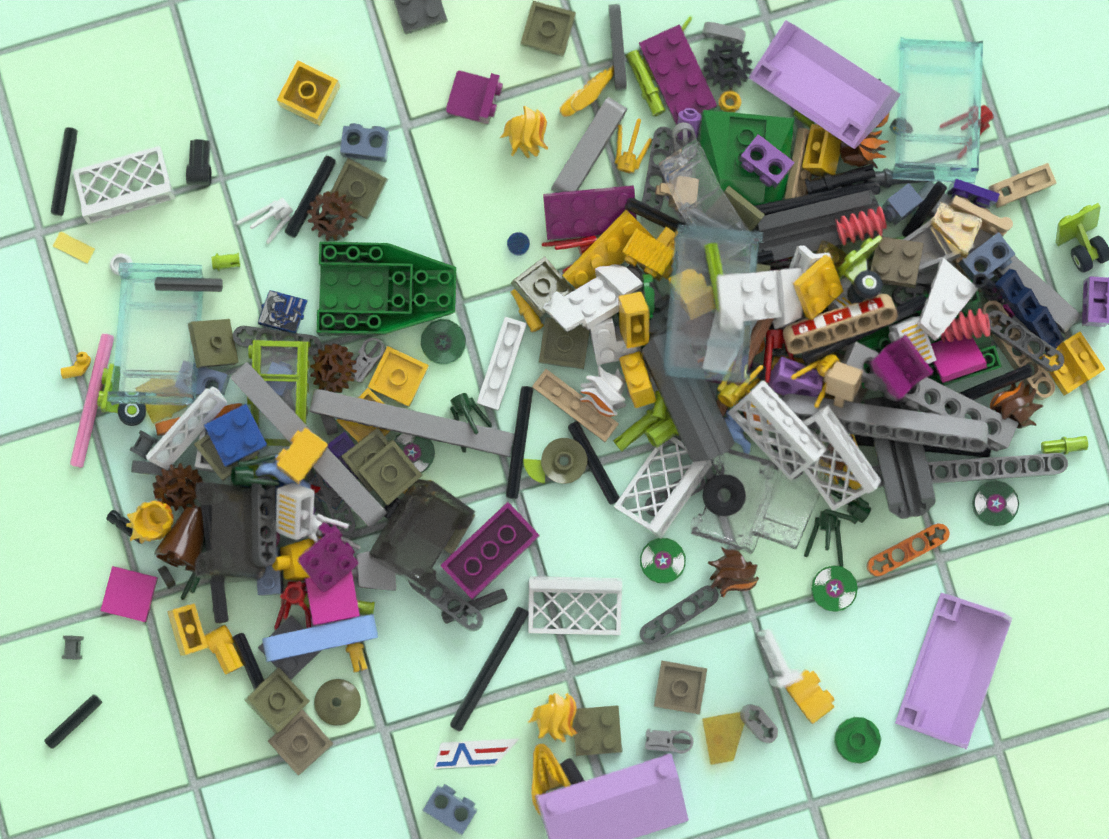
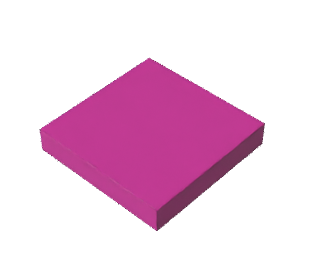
M964 335L961 341H958L955 337L953 342H948L945 339L944 343L941 340L931 344L936 361L932 363L942 382L987 368L986 361L973 337L972 339H967Z
M112 566L100 611L147 622L158 577Z
M352 570L325 592H322L311 578L305 579L314 626L360 617Z

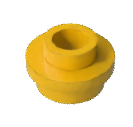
M725 91L720 95L718 104L724 112H736L741 106V98L734 91ZM727 99L733 100L734 104L732 106H728L725 103V101Z

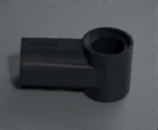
M203 139L190 140L189 164L186 166L187 185H211L210 141Z

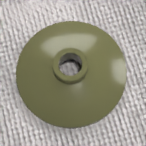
M555 439L545 447L542 453V469L546 476L554 482L560 484L572 483L578 480L585 472L587 466L586 452L573 439ZM561 457L568 459L567 465L560 464L559 460Z
M343 679L329 680L318 689L315 695V709L318 716L324 722L336 726L344 725L351 722L357 716L361 707V697L357 688L349 681ZM335 698H339L341 700V705L339 707H335L333 705V700Z

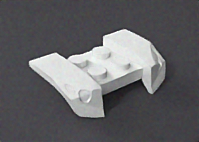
M617 264L600 266L595 269V279L566 296L555 292L543 309L567 332L579 324L589 330L619 312V296L631 294L641 288L643 283L627 267Z
M802 268L717 276L719 331L734 334L737 331L743 330V321L776 318L775 330L801 318L803 309L792 283L802 275Z

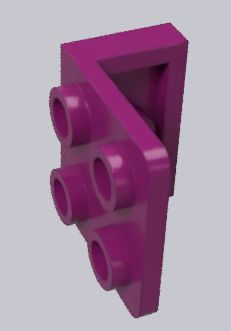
M461 70L457 71L446 106V112L450 115L489 125L490 118H494L496 114V97L501 95L503 83H500V75L491 73L490 78Z
M906 334L886 346L871 361L873 372L883 380L889 394L897 400L903 398L912 386L933 373Z
M324 522L318 527L324 537L298 558L299 564L322 592L331 588L359 564L353 556L356 553L348 542L344 544L340 539L343 537L342 533L335 525L330 527Z

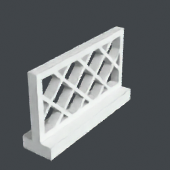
M160 145L73 170L82 206V216L88 224L176 199ZM158 154L159 160L154 167L145 163L148 156ZM129 161L138 163L133 173L123 169ZM142 166L152 170L146 180L137 176ZM112 167L116 169L111 179L102 176L105 168ZM121 172L130 176L124 187L115 183ZM88 173L94 175L89 186L81 183V175ZM156 173L162 175L165 183L156 186L150 182ZM98 179L108 183L102 193L93 189ZM134 179L143 183L140 190L135 192L128 189ZM112 185L121 189V192L115 198L106 196ZM90 192L100 196L96 203L87 205L86 198Z
M764 381L758 384L728 412L790 481L809 465H812L827 450ZM737 410L746 412L747 419L743 418ZM753 414L760 415L761 422L754 421ZM755 427L762 429L763 436L755 431ZM769 431L776 433V439L769 437ZM771 445L778 446L779 453L775 452ZM784 448L792 450V456L785 455ZM787 462L794 463V472L787 465Z
M828 405L820 409L817 414L803 421L807 428L816 421L821 428L820 435L813 434L822 444L824 441L831 443L834 447V454L824 452L821 455L832 459L831 468L820 466L819 457L815 464L809 465L804 470L833 511L865 493L869 494L876 490L881 479ZM836 460L845 462L848 466L847 472L835 469ZM818 471L829 473V482L820 481L817 477ZM834 475L846 478L844 487L832 484ZM849 479L858 481L862 488L859 490L848 488ZM831 489L843 492L842 499L835 502L830 495Z
M672 437L669 441L675 444L677 452L664 455L663 447L666 442L658 448L655 447L614 505L615 509L639 523L660 539L713 465L711 460L682 466L681 455L688 453L683 442L675 437ZM678 457L679 467L667 470L665 459ZM662 460L664 471L651 473L650 465L652 462ZM680 472L681 480L679 483L669 485L668 474ZM664 475L666 486L653 488L652 478ZM649 479L650 489L638 492V482ZM667 490L668 499L665 502L656 504L655 493ZM651 494L653 505L640 507L639 496ZM636 498L637 508L627 510L622 507L627 499ZM654 509L655 517L649 524L643 520L642 511Z
M529 577L528 633L621 635L622 578ZM534 592H544L550 599L540 608L534 602ZM548 592L556 593L553 596H551ZM560 593H567L573 599L564 608L555 600ZM584 593H590L596 599L587 609L578 600ZM595 593H602V595L597 597ZM606 594H617V603L610 609L601 601ZM552 601L561 610L553 619L543 611ZM574 602L584 610L575 620L566 611ZM598 602L607 610L599 620L589 612ZM535 606L538 610L533 614V607ZM616 607H617V615H615V614L612 612ZM539 613L549 621L543 628H533V619ZM563 613L572 621L567 628H560L554 622ZM586 613L595 622L589 629H583L577 623ZM610 614L616 620V629H606L601 622ZM576 625L579 629H573L572 627Z
M764 629L756 632L775 673L774 676L768 678L771 686L782 688L802 679L799 669H789L772 630Z

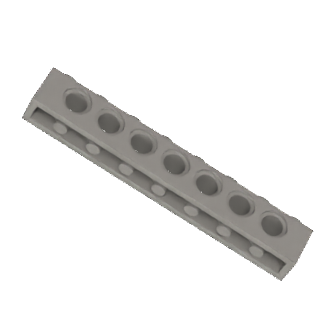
M857 342L850 344L841 363L863 370L864 363L868 364L870 373L867 374L863 370L861 382L865 383L864 386L872 391L879 390L885 393L884 396L892 401H898L889 394L883 380L873 372L871 361L879 353ZM927 377L912 386L910 394L906 393L903 398L899 399V401L905 403L906 408L913 411L919 410L923 413L965 418L967 413L972 420H979L989 424L991 433L988 434L987 448L993 451L1009 448L1019 424L1010 418L1002 419V414ZM925 393L931 398L930 404L926 403L924 399ZM946 403L951 407L950 414L945 411Z

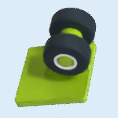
M1099 203L1092 206L1087 205L1078 213L1063 217L1057 226L1055 241L1057 246L1074 238L1080 243V245L1071 249V257L1078 270L1082 273L1093 268L1094 260L1101 264L1109 261V246L1106 241L1099 235L1089 240L1086 232L1098 226L1101 209Z
M880 235L873 240L871 238L867 239L860 246L861 250L858 252L853 250L844 259L845 262L837 269L840 281L847 277L852 283L847 291V297L851 304L861 303L865 299H873L882 290V279L877 273L867 270L866 260L870 258L883 239Z
M109 363V368H104L102 384H105L104 391H99L97 404L101 407V412L117 413L119 419L125 425H139L146 416V406L141 399L133 396L125 398L112 383L114 364Z

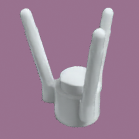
M280 198L278 201L274 200L269 205L243 217L236 224L240 225L270 211L250 225V229H254L272 216L277 221L281 219V222L266 240V243L270 244L282 227L291 220L289 215L293 210L283 198Z
M319 513L317 515L313 514L312 534L307 535V537L311 538L315 543L320 540L319 536L324 537L318 529L324 522L343 528H348L349 525L324 517ZM345 537L340 538L344 543L348 542L350 546L357 550L361 548L358 544Z

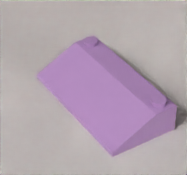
M788 20L784 21L749 76V79L854 149L887 116L901 95Z
M941 592L895 724L967 750L1013 618L1004 612Z
M666 753L662 757L546 794L535 795L548 839H634L689 821L679 776L671 753Z

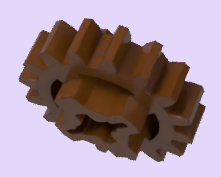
M326 191L323 195L320 194L315 197L317 201L310 202L313 209L308 210L307 213L312 215V218L307 221L308 223H314L311 230H318L319 238L326 235V241L332 238L337 241L341 239V236L343 238L348 236V231L354 230L351 223L356 222L357 219L352 217V214L357 211L350 208L353 204L352 201H345L347 195L344 194L339 197L338 191L332 194ZM329 214H330V215H333V214H334V215H339V216H337V217H335V218H334V217H330V216H329V217H326V216L329 215Z
M334 343L332 345L326 344L325 350L318 349V357L313 356L316 362L310 365L314 369L310 377L316 378L313 384L319 386L320 390L342 393V388H349L348 381L354 382V378L351 375L352 373H357V370L353 369V365L357 361L351 360L354 354L348 352L347 347Z
M179 463L178 468H174L171 464L168 471L161 469L163 475H156V482L152 484L155 499L168 504L170 507L173 506L175 511L180 506L185 510L189 503L195 505L194 499H200L199 487L203 486V480L198 470H192L191 465L183 468L182 463Z

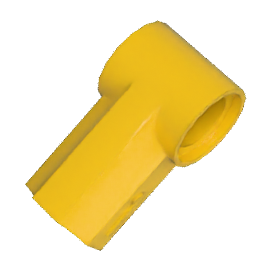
M226 625L204 635L209 649L213 654L215 653L225 675L244 666L233 645L232 635Z

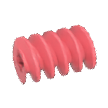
M881 206L877 207L876 214L872 209H868L867 216L863 211H860L858 219L854 213L850 214L849 221L845 216H841L840 223L835 218L838 236L844 246L846 245L847 238H850L852 243H855L856 236H859L864 241L865 233L872 239L874 231H877L882 236L883 229H887Z
M979 308L976 316H974L972 310H968V316L965 317L963 312L960 311L958 318H954L941 334L943 343L945 338L948 342H953L955 337L958 341H961L964 335L967 339H972L973 333L976 338H981L982 332L986 337H989L990 321L988 314H983L981 308Z

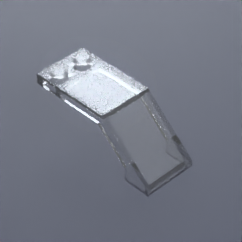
M697 139L658 163L680 214L704 251L706 244L717 243L722 263L724 259L730 258L754 242L747 225L741 220L722 191L704 150Z
M808 428L812 433L820 435V429ZM823 441V445L827 448L825 452L833 453V445ZM785 448V455L792 456L790 450ZM820 456L819 465L829 468L831 459ZM787 462V465L794 472V463ZM778 469L774 483L753 528V535L795 550L797 549L820 496V492L804 470L790 481ZM818 471L817 477L820 481H825L827 473Z

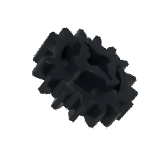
M723 41L722 47L714 44V51L710 49L707 51L709 57H704L703 63L707 65L703 67V72H709L706 80L713 79V87L720 84V90L723 91L724 87L728 86V89L732 91L733 85L740 88L742 85L741 80L744 82L748 81L746 74H751L752 69L747 66L752 65V60L746 59L749 56V51L743 53L742 44L736 48L735 41H732L730 46L727 45L726 41ZM739 58L742 62V69L737 62ZM713 62L718 68L717 73L713 70ZM724 64H732L731 67H728L727 69L724 68Z

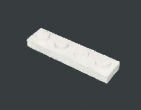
M505 316L477 404L499 411L527 323Z

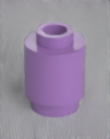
M686 108L679 112L677 124L682 122L689 123L694 128L697 139L701 115L695 109ZM687 130V135L689 138L691 136V132ZM681 131L677 134V139L683 140V132Z

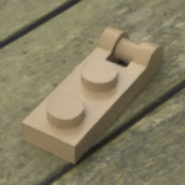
M1045 163L989 186L988 189L1000 194L995 204L997 208H1000L1052 187L1057 182L1049 163ZM1007 187L1010 195L1004 197L1002 189Z
M955 196L945 210L946 212L952 211L956 217L993 236L999 232L1003 237L1013 227V221L1009 217L1000 218L992 214L988 209L972 204L964 197Z

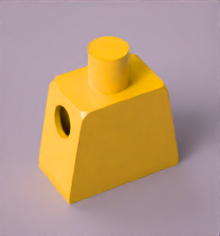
M308 538L281 547V556L276 557L275 562L272 564L275 571L283 570L285 580L306 581L305 579L310 578V576L299 564L298 558L312 547L315 542Z

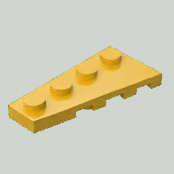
M625 210L562 276L573 287L578 289L596 278V268L614 264L620 265L625 262L623 260L625 256L622 255V251L636 228L652 238L654 237Z

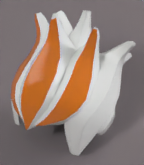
M598 366V376H586V379L591 382L581 383L580 385L581 388H584L581 390V393L587 394L580 401L591 403L601 415L606 417L616 416L617 412L614 410L627 406L624 403L625 398L621 396L626 380L620 374L619 368H617L615 375L604 371L601 366Z

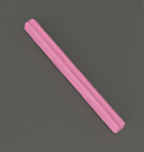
M101 334L71 456L70 465L82 468L84 466L98 408L99 391H102L103 370L108 367L114 342V336L109 334Z

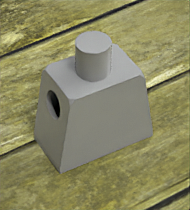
M394 546L356 555V560L359 564L352 569V576L357 578L358 588L386 591L397 590Z

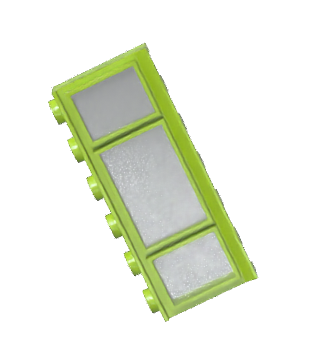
M253 340V345H249L248 350L249 359H252V368L306 425V416H308L307 393H309V384L307 382L308 370L310 369L308 349L311 347V343ZM247 397V404L251 405V414L267 444V447L259 450L260 454L254 459L280 453L283 449L288 450L292 444ZM273 459V460H269V461H266V462H267V463H272V462H274V461H276V460ZM262 463L248 466L249 469H253L254 478L269 476L272 479H277L275 476L269 474L262 476H257L255 474L256 470L261 466Z

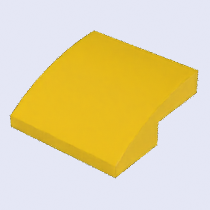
M1079 331L1056 348L1063 355L1064 364L1059 370L1054 372L1048 371V373L1065 396L1104 371L1105 367L1081 331ZM1043 354L1039 357L1040 360L1044 356L1047 359H1049L1050 366L1054 364L1058 365V363L1056 362V356H1052L1050 358L1047 355Z

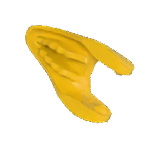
M614 65L596 74L595 77H592L583 86L584 88L572 94L560 106L561 115L564 117L571 116L594 103L614 76Z
M545 744L536 745L533 752L532 801L540 815L535 795L545 794L546 791L557 787L571 786L558 760Z

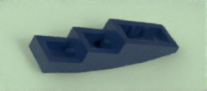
M1009 269L995 283V286L1014 315L1030 332L1056 349L1062 343L1064 337L1046 306L1040 305L1032 289L1024 286L1017 271Z

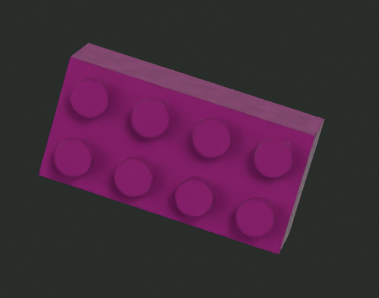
M507 502L440 566L474 600L527 550L540 535Z

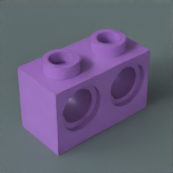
M759 134L743 152L739 160L742 162L741 166L750 173L755 172L760 176L759 180L768 187L772 185L774 188L779 185L795 163ZM757 151L762 155V159L755 161L751 158L750 154ZM775 165L779 167L781 173L773 175L769 172L768 168Z
M1089 276L1083 281L1082 326L1106 327L1109 325V277Z
M781 357L771 370L768 386L775 393L783 396L786 394L817 397L822 390L823 377L816 369H812L792 380L791 376L807 366Z

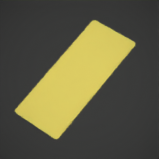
M63 232L59 233L53 244V247L85 263L89 262L95 248Z

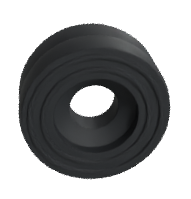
M722 474L714 476L704 486V504L715 515H733L745 503L746 491L744 485L738 478L732 475ZM723 488L730 492V499L727 502H722L718 498V492Z

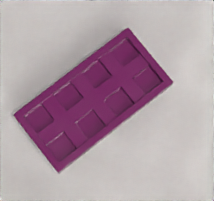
M680 24L638 43L675 125L678 122L679 112L686 108L695 109L701 115L703 110H712L718 106Z
M634 185L543 194L547 240L602 235L627 210L625 208L627 199L635 198ZM627 210L637 220V215Z

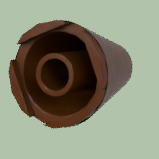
M192 505V507L185 508L171 530L156 548L154 555H157L158 559L177 568L178 565L186 566L184 569L186 571H198L204 541L201 507Z

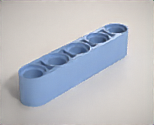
M374 614L271 636L263 638L262 641L266 661L270 662L378 638Z

